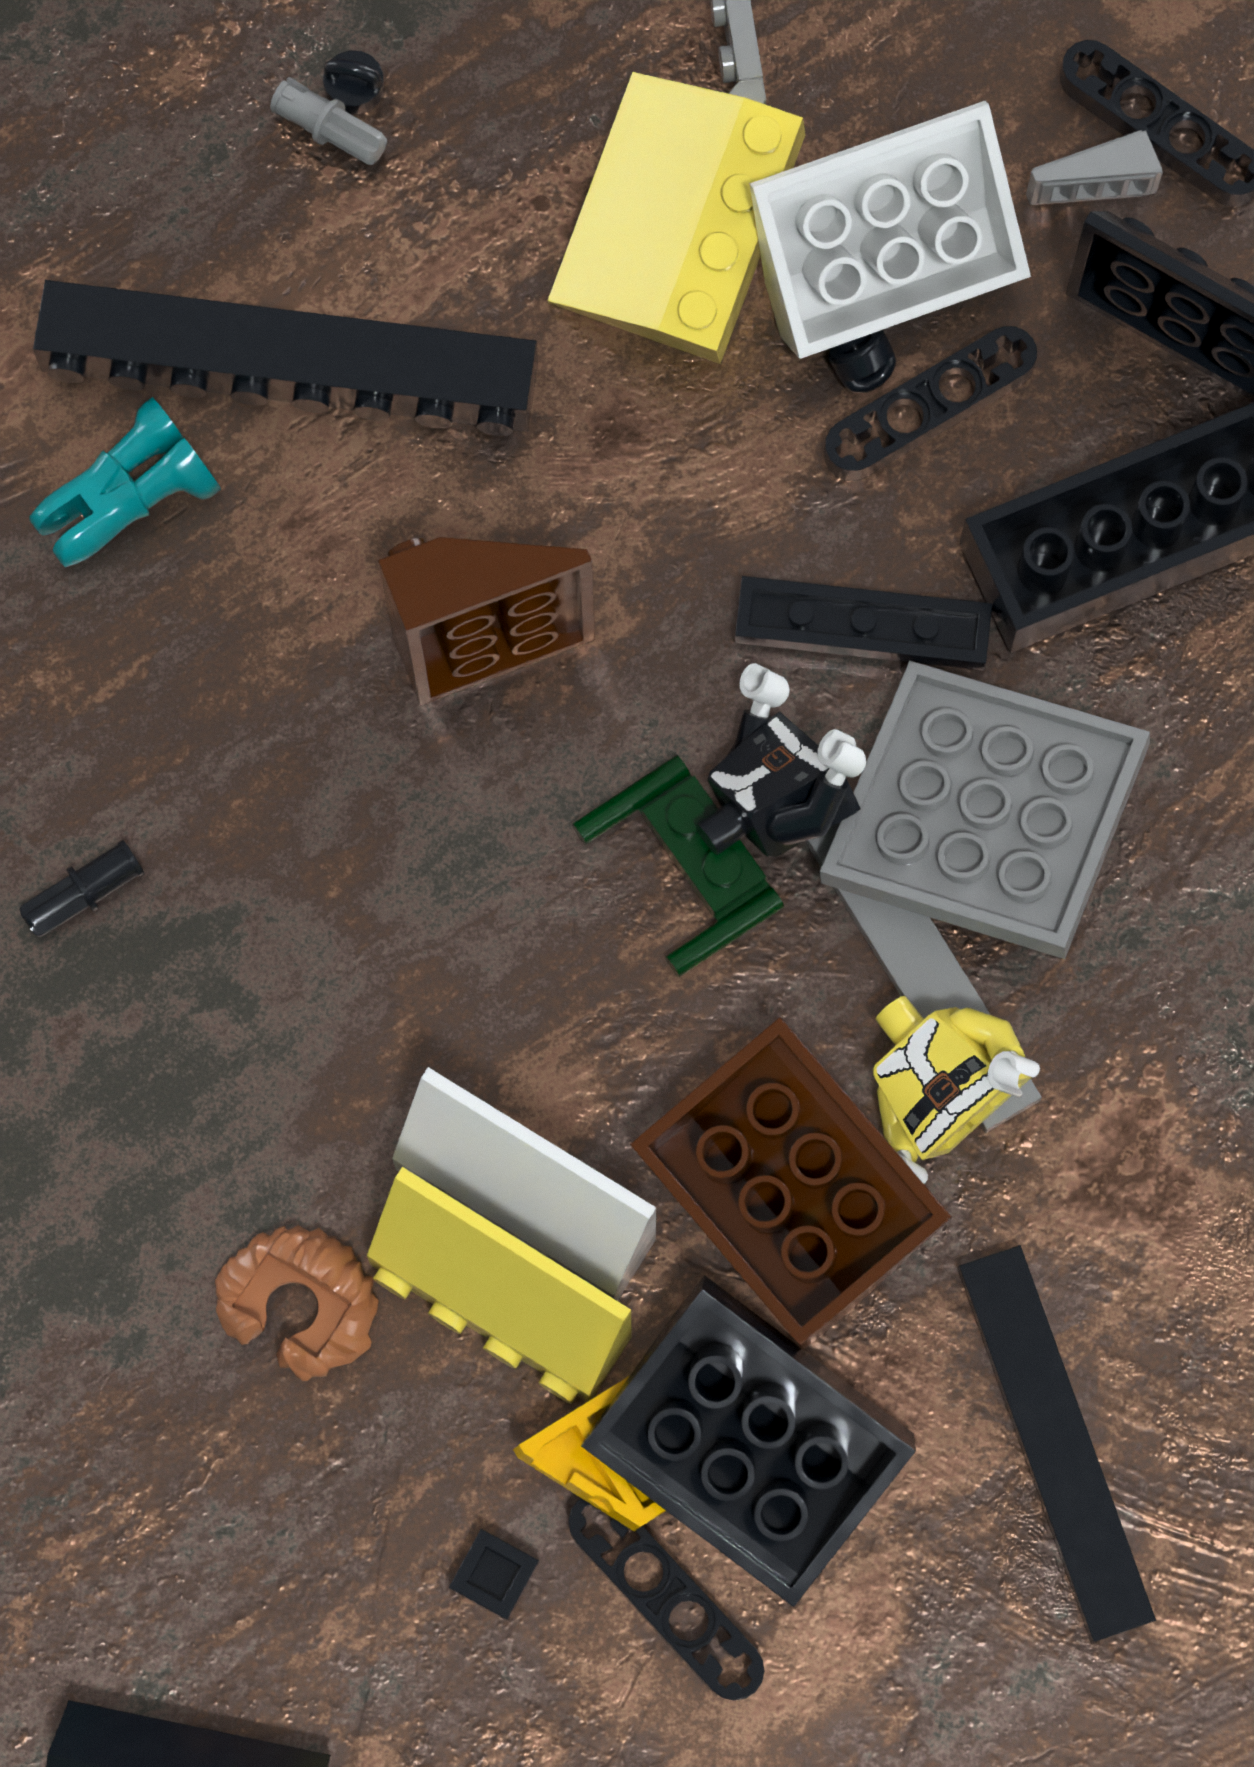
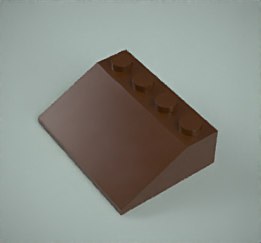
M439 537L425 542L422 538H415L394 546L389 550L388 557L378 560L393 640L420 706L595 640L592 559L587 549Z
M781 1017L630 1144L803 1350L808 1348L856 1307L952 1218Z

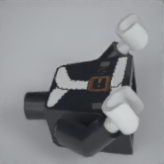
M752 663L745 668L740 678L741 693L745 697L754 700L752 707L743 711L735 742L726 758L714 767L708 776V782L721 807L695 825L703 841L716 855H719L745 836L767 857H777L804 841L824 836L830 827L861 810L846 776L850 778L858 776L866 766V757L863 750L856 747L855 739L839 730L833 729L828 731L820 744L817 745L780 711L774 716L769 715L771 708L778 707L785 702L789 696V685L783 676L756 663Z

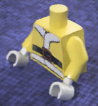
M901 996L888 1004L875 1018L880 1027L896 1045L873 1067V1076L879 1085L877 1096L883 1137L922 1183L925 1184L928 1180V1174L923 1167L915 1163L918 1155L922 1160L949 1153L1012 1095L1020 1098L1022 1096L1020 1088L1032 1077L1034 1078L1038 1075L1040 1067L1035 1061L1025 1058L1021 1045L1008 1021L972 1008L959 1009L953 1007L937 1010L924 1019L906 996Z

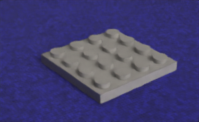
M909 661L867 759L866 766L853 792L861 810L841 821L820 870L821 883L1065 959L1149 748L1150 732Z

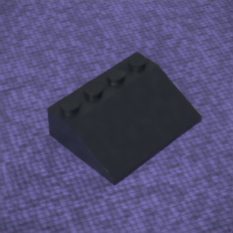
M1091 211L1083 224L1066 294L1254 401V286L1239 278L1228 279L1208 268L1206 261L1192 250L1182 247L1175 249L1155 238L1152 230L1139 220L1130 217L1122 219L1109 211Z
M705 1275L665 1325L581 1444V1447L793 1607L916 1452L914 1433Z

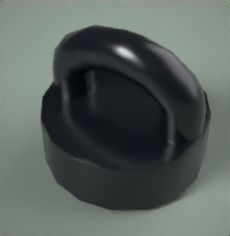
M349 50L337 54L333 59L325 63L323 85L328 100L338 99L344 102L345 111L352 115L369 112L379 104L384 94V76L380 64L373 56L362 51Z
M883 330L832 347L828 355L839 379H841L846 389L853 393H868L879 388L891 377L896 367L895 354Z

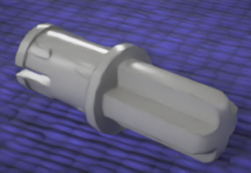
M291 77L280 83L272 97L270 104L271 112L304 128V130L312 134L313 141L320 145L330 142L368 165L375 164L386 149L388 140L382 132L347 113L344 102L338 99L330 101L321 97Z

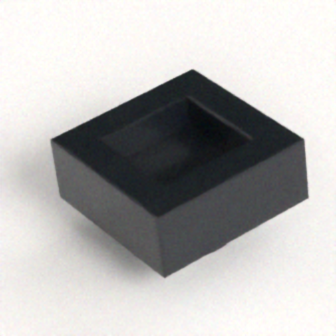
M480 1529L449 1589L508 1621L540 1562Z

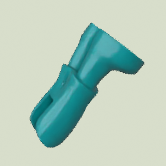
M152 397L138 409L132 429L107 453L101 451L95 462L87 470L48 495L29 516V520L37 532L44 536L57 532L80 515L85 518L64 533L53 547L54 555L66 568L90 558L128 525L138 519L149 516L148 509L165 497L179 491H184L193 497L205 500L211 498L222 489L188 441L183 438L166 412ZM166 453L135 481L129 475L131 471L151 457Z

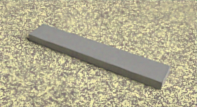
M841 822L830 827L824 836L805 841L820 867L824 863ZM833 887L899 995L906 996L924 1019L934 1011L953 1007L959 1009L972 1008L991 1015L930 917ZM1031 1079L1020 1088L1022 1091L1020 1098L1012 1095L980 1124L985 1134L1041 1101L1042 1096Z

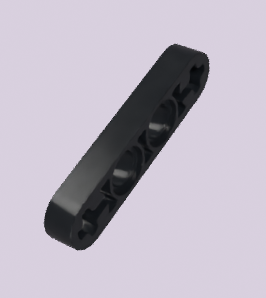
M1084 40L1075 43L1067 50L1061 66L1060 83L1070 98L1124 136L1140 130H1146L1158 160L1216 202L1229 207H1239L1248 204L1254 199V149L1107 45L1095 40ZM1093 62L1100 67L1097 77L1090 75L1085 81L1077 77L1079 66L1086 68ZM1115 78H1119L1121 81L1116 84L1109 100L1104 98L1106 87L1112 88ZM1139 93L1147 96L1152 101L1154 111L1148 117L1135 119L1127 116L1122 111L1120 101L1126 95ZM1190 128L1201 136L1203 146L1197 152L1191 154L1181 153L1171 145L1169 135L1176 129ZM1212 148H1218L1217 160L1212 159L1209 169H1204L1202 166L1207 162ZM1240 166L1247 171L1244 181L1237 180L1233 185L1224 181L1226 170L1232 172Z
M1003 326L995 329L842 419L829 430L825 440L824 460L827 468L836 477L845 481L864 479L1022 386L1030 379L1035 368L1037 346L1034 339L1025 330L1016 326ZM1003 346L1008 353L1019 350L1021 354L1018 368L1014 369L1008 362L998 365L990 371L988 381L992 385L988 386L982 371L996 362L999 347ZM974 360L979 361L980 367L974 362ZM960 374L971 381L974 393L968 400L952 402L941 394L939 389L940 382L946 376ZM899 405H909L920 413L922 418L921 426L913 432L900 433L889 425L887 420L889 411ZM874 421L879 436L864 446L863 460L856 461L852 455L841 458L839 454L841 453L842 440L848 438L853 445L865 441L871 437L872 425L869 422ZM880 438L888 445L887 447H882Z
M582 1498L579 1499L571 1509L569 1528L571 1537L581 1551L713 1694L721 1700L730 1702L744 1701L754 1695L762 1684L765 1672L763 1659L757 1649L643 1526L633 1531L640 1540L625 1547L616 1558L613 1566L608 1565L602 1556L613 1551V1547L599 1534L594 1535L590 1539H587L582 1534V1531L587 1526L586 1519L582 1515L585 1510L591 1507L597 1513L602 1511ZM613 1518L610 1521L613 1532L623 1541L631 1529ZM643 1553L658 1559L663 1569L662 1580L658 1586L644 1592L630 1587L624 1577L625 1565L629 1559ZM691 1602L698 1604L707 1614V1630L703 1636L696 1640H681L670 1629V1614L681 1603ZM719 1628L724 1629L731 1637V1639L722 1642L719 1647L733 1660L738 1659L741 1655H745L751 1662L746 1670L747 1677L751 1682L743 1689L735 1682L729 1684L726 1688L718 1682L717 1678L721 1675L723 1669L711 1654L708 1655L703 1665L692 1656L693 1653L700 1651L711 1643Z

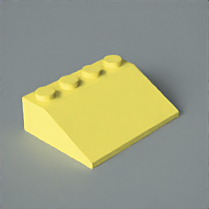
M632 72L550 292L548 303L721 364L761 256L749 183L794 167L805 138L803 117L745 97Z
M404 1167L400 1169L393 1181L367 1253L370 1265L378 1270L373 1280L404 1300L412 1291L432 1304L428 1314L448 1329L461 1334L467 1326L488 1339L483 1349L509 1367L516 1369L519 1363L523 1361L541 1372L543 1376L538 1382L539 1385L561 1400L572 1404L576 1396L587 1402L593 1399L632 1338L631 1309Z

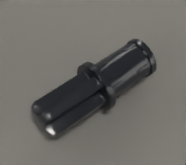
M122 840L118 842L117 846L75 871L72 866L67 868L66 871L69 874L67 877L22 904L19 908L20 914L31 932L37 937H43L89 907L95 912L99 909L96 904L97 902L137 876L144 875V871L128 845Z

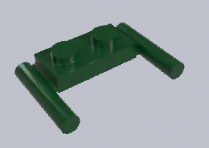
M676 755L574 822L572 826L580 840L587 845L635 812H640L657 839L717 921L665 956L673 972L680 978L783 909L784 904L777 892L767 883L766 875L741 840L719 855L714 854L703 841L695 824L718 808L697 778L690 775L682 759Z

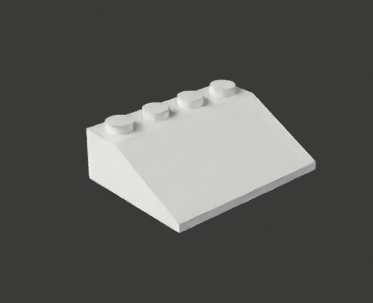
M986 101L749 183L764 280L777 328L782 340L799 359L1031 277L990 106Z
M429 1067L426 1069L420 1079L392 1158L396 1170L400 1171L404 1167L618 1301L656 1240V1207Z

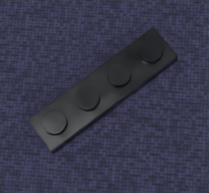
M742 576L735 643L985 670L992 603Z

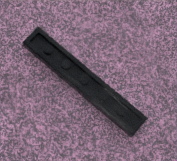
M1021 1245L959 1265L958 1272L1091 1643L1155 1622V1615Z

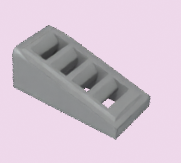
M1140 130L1033 168L1030 174L1026 197L1030 205L1150 195L1157 193L1163 174L1162 167L1146 130Z

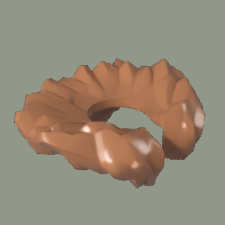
M297 1225L287 1230L285 1226H281L275 1229L271 1235L264 1232L257 1234L246 1248L239 1249L237 1255L229 1258L228 1262L222 1266L215 1280L218 1298L216 1313L226 1334L237 1339L241 1346L248 1345L251 1340L257 1338L265 1330L267 1302L270 1295L278 1287L289 1283H297L306 1286L314 1293L318 1301V1314L315 1321L304 1331L294 1334L289 1339L285 1337L276 1353L279 1367L290 1368L300 1380L308 1381L311 1377L327 1376L331 1368L352 1363L370 1349L372 1342L368 1333L372 1321L377 1314L379 1302L372 1292L373 1276H365L362 1263L357 1261L352 1247L343 1246L336 1236H328L320 1228L308 1231Z

